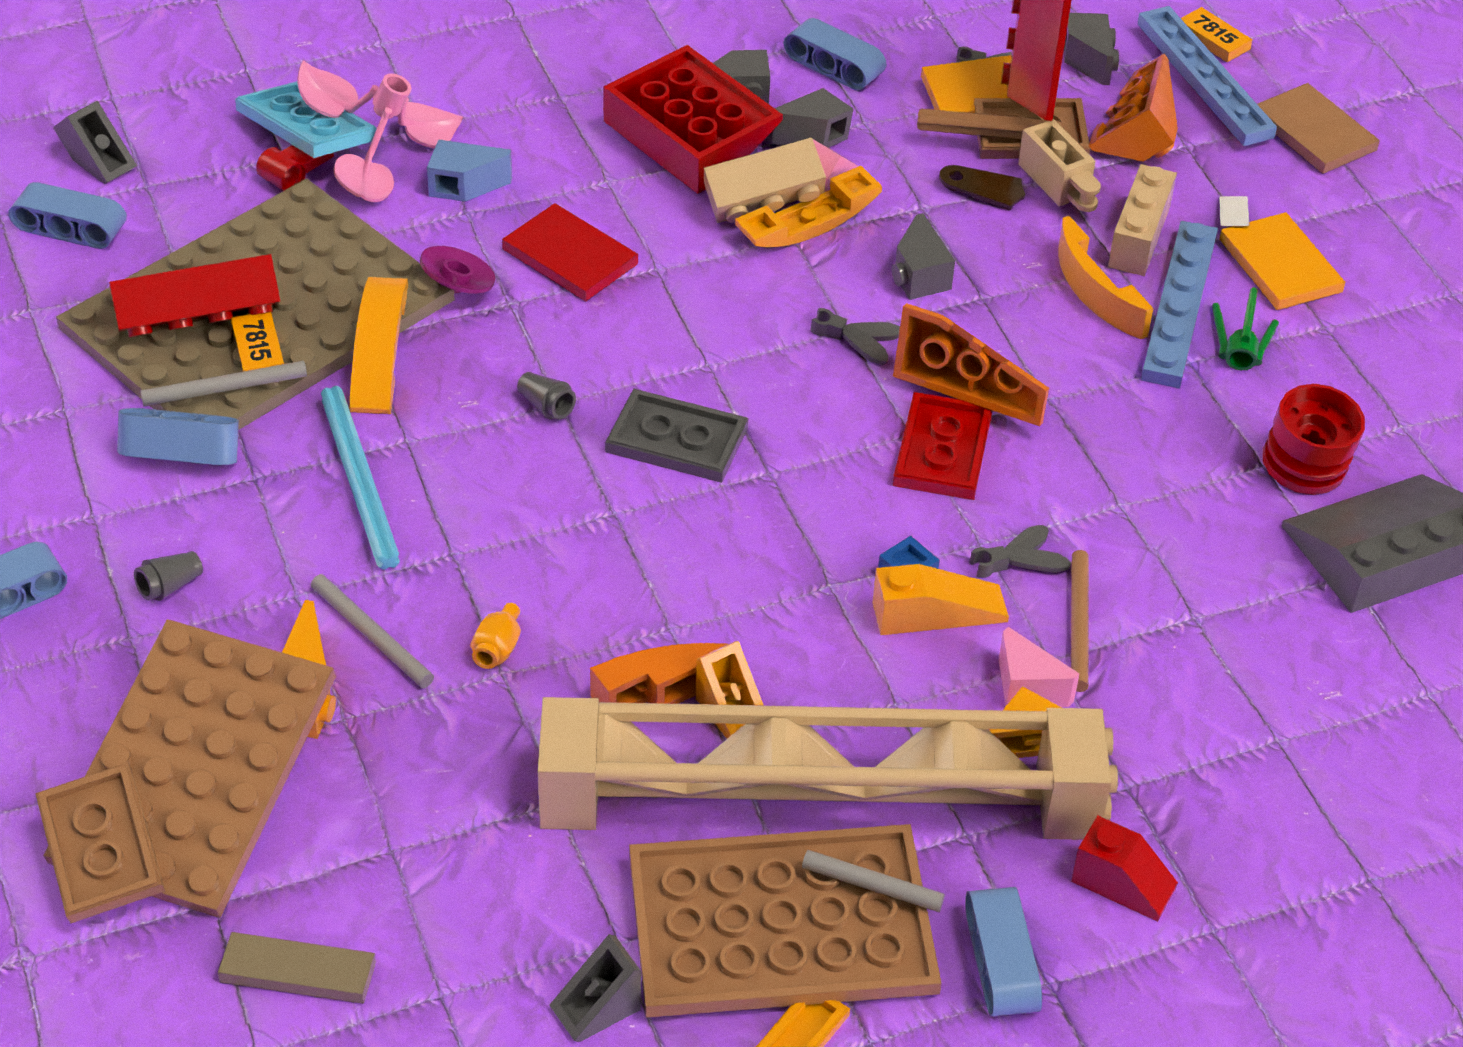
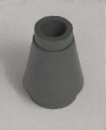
M526 372L517 383L518 392L548 419H564L575 407L576 395L567 382Z
M194 551L142 561L140 567L135 568L134 581L144 599L149 601L155 598L161 601L195 579V577L202 575L203 566L199 556Z

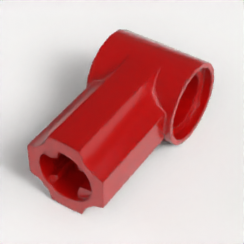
M294 145L282 151L277 147H270L258 158L256 171L260 177L285 191L305 180L308 172L333 158L334 152L313 158Z

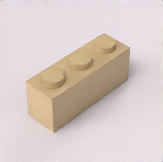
M812 138L704 168V185L717 223L723 221L734 223L735 218L764 206H768L772 211H776L782 208L784 204L797 200L809 202L825 192L826 176Z
M1140 164L1114 231L1108 263L1109 268L1145 276L1171 206L1177 172Z

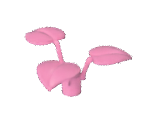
M304 60L299 67L297 83L300 95L311 109L322 115L338 118L344 110L354 113L373 98V109L381 119L365 160L354 154H345L336 160L333 168L335 178L342 187L353 195L362 197L369 202L385 200L394 187V178L391 171L384 165L372 162L373 155L388 119L397 116L398 124L406 126L405 131L408 137L416 143L429 148H435L438 139L450 141L463 119V116L438 108L408 102L411 85L404 77L397 74L385 75L379 87L372 85L370 91L358 100L356 89L345 79L333 73L317 69Z

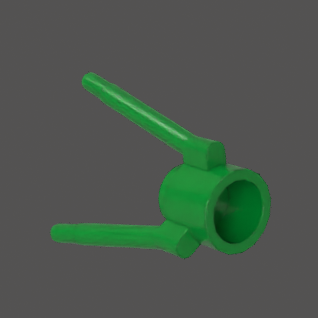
M1252 287L1249 292L1243 329L1236 330L1228 340L1220 305L1218 303H1213L1212 305L1220 344L1218 356L1221 359H1225L1226 363L1236 370H1248L1255 365L1259 366L1262 364L1263 354L1279 325L1278 320H1272L1259 343L1255 333L1251 331L1258 293L1255 287Z

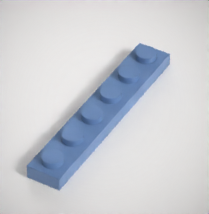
M1170 6L1139 13L1137 25L1157 48L1167 56L1170 63L1243 146L1275 138L1277 126Z
M1180 222L1142 371V381L1180 389L1218 231L1216 227L1206 226L1201 223Z

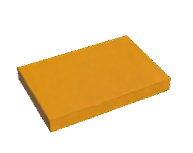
M1011 55L922 67L921 78L934 109L975 113L974 100L976 98H1009L1007 97V85L1001 84L1003 63H1010Z
M1287 212L1251 221L1249 226H1232L1221 229L1219 240L1276 310L1343 292L1346 282Z

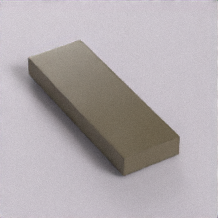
M231 932L218 970V977L221 983L364 1004L375 968L376 958L375 953Z

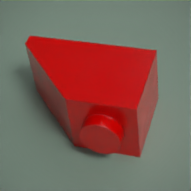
M1099 815L1095 818L1078 847L1071 882L1157 922L1178 884L1177 880L1141 834Z

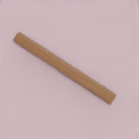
M1076 550L1072 553L1071 668L1079 673L1076 692L1086 691L1089 687V554L1084 550Z

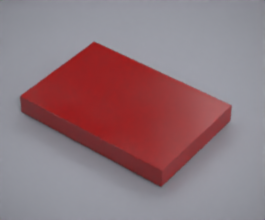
M556 203L502 239V249L584 301L589 300L638 264V253Z
M914 392L894 472L893 486L975 500L993 411L960 399Z

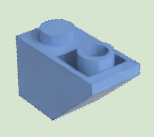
M438 139L427 166L429 197L466 202L510 184L512 181L511 150Z

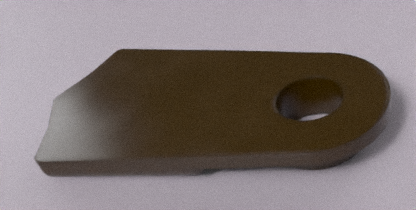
M959 165L945 166L939 173L941 183L948 190L971 195L972 198L1007 210H1011L1017 202L1025 198L1022 179L1018 177Z

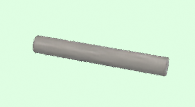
M807 850L803 859L802 868L936 912H940L944 902V893L811 850Z

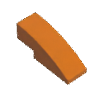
M727 643L668 645L644 649L613 658L590 668V697L599 698V702L679 704L696 696L697 658L727 645Z

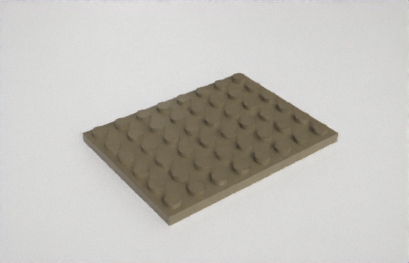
M307 178L127 277L133 278L267 254L272 255L281 300L279 304L272 305V317L284 364L304 360L307 376L150 405L155 410L236 418L239 420L238 430L353 362L358 315L368 277L408 279L404 315H401L399 333L455 300L454 290L441 285L429 277L417 260ZM110 287L56 316L58 328L140 398V390L243 372L231 320L209 323L207 316L192 319V327L169 330L168 324L152 326V334L129 338L127 331L119 332ZM248 309L232 312L233 317L249 314Z

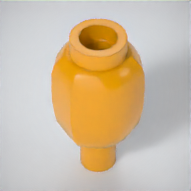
M506 603L502 611L488 614L477 628L470 647L473 651L472 659L479 667L492 669L495 666H499L509 658L514 650L521 632L517 622L520 608L516 604Z

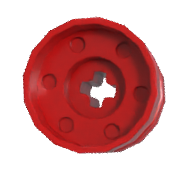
M1314 383L1299 385L1286 392L1279 403L1273 420V426L1263 447V463L1269 475L1280 485L1294 492L1310 495L1328 493L1340 486L1347 475L1349 465L1353 460V454L1365 430V416L1361 408L1349 395L1327 385Z

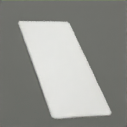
M1220 196V225L1249 226L1248 197Z

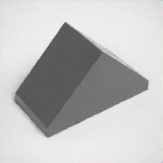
M608 934L549 1005L572 1039L581 1042L641 1010V970L617 937Z

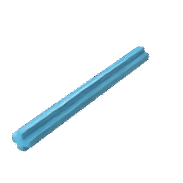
M336 385L331 389L326 387L321 392L322 404L376 564L383 570L388 567L395 568L400 562L399 552L343 390Z

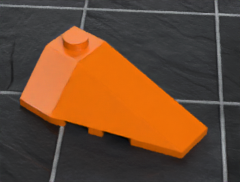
M1162 54L1132 74L1119 93L1122 98L1106 111L1110 119L1106 124L1104 122L1097 124L1093 130L1089 142V147L1092 151L1144 162L1152 156L1156 158L1162 157L1174 147L1178 126L1169 61L1167 56Z
M908 303L903 306L893 377L1037 426L1043 424L1049 387L944 315Z

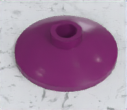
M432 246L426 248L420 257V265L424 272L436 282L454 290V293H484L492 289L496 278L491 267L482 259L467 251L449 246Z

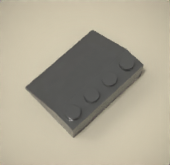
M1423 474L1283 520L1282 528L1351 613L1463 574V493Z

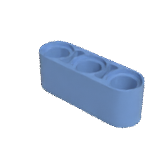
M816 18L807 19L790 32L783 41L784 49L791 59L854 90H862L883 73L887 66L884 54L878 48Z
M39 182L28 184L8 211L10 221L22 231L98 249L108 247L127 220L124 208L112 199Z
M121 409L118 411L117 453L130 457L212 465L237 463L239 420L226 416L155 409Z
M32 542L0 555V619L50 599L59 594L66 586L67 575L47 544Z
M1007 887L967 891L965 897L967 924L989 1015L1002 1016L1040 1012L1042 1009L1041 982L1017 888Z

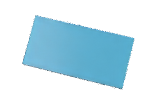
M297 81L235 98L236 111L313 158L369 143L372 141L377 129L374 125L345 110L338 118H331L314 111L301 97Z

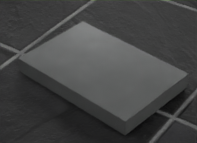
M633 389L605 442V452L722 483L748 429L749 418Z

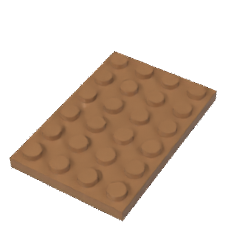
M166 620L85 775L88 776L127 762L129 763L165 888L164 892L152 897L221 918L336 678L333 667L173 620ZM48 846L43 856L48 864L53 865Z
M911 824L630 844L629 860L646 1018L786 1007L805 1002V1005L824 1004V1001L829 1000L849 1002L940 994L942 983L927 908L802 868L804 856L807 850H811L923 887Z

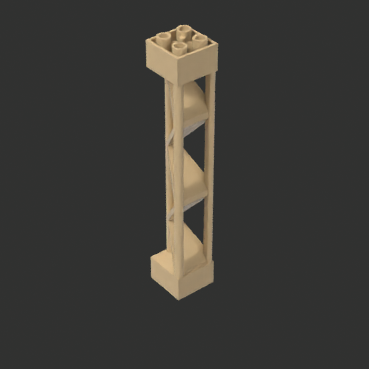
M543 697L538 759L540 829L596 830L598 796L1040 805L1043 839L1083 840L1097 815L1108 820L1111 819L1112 804L1110 793H1116L1118 787L1117 766L1109 765L1108 757L1113 752L1112 728H1105L1103 709L1047 708L1046 711L616 703L599 702V698ZM632 722L728 723L745 725L699 763L695 764L676 763ZM810 725L922 727V729L877 766L854 767ZM988 729L1043 730L1036 764L1037 770L1029 769Z

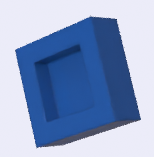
M910 535L880 554L878 567L921 564L939 569L940 559Z

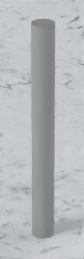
M303 360L140 390L144 407L306 377L307 370Z
M323 574L314 577L311 582V588L421 688H426L432 683L434 675Z

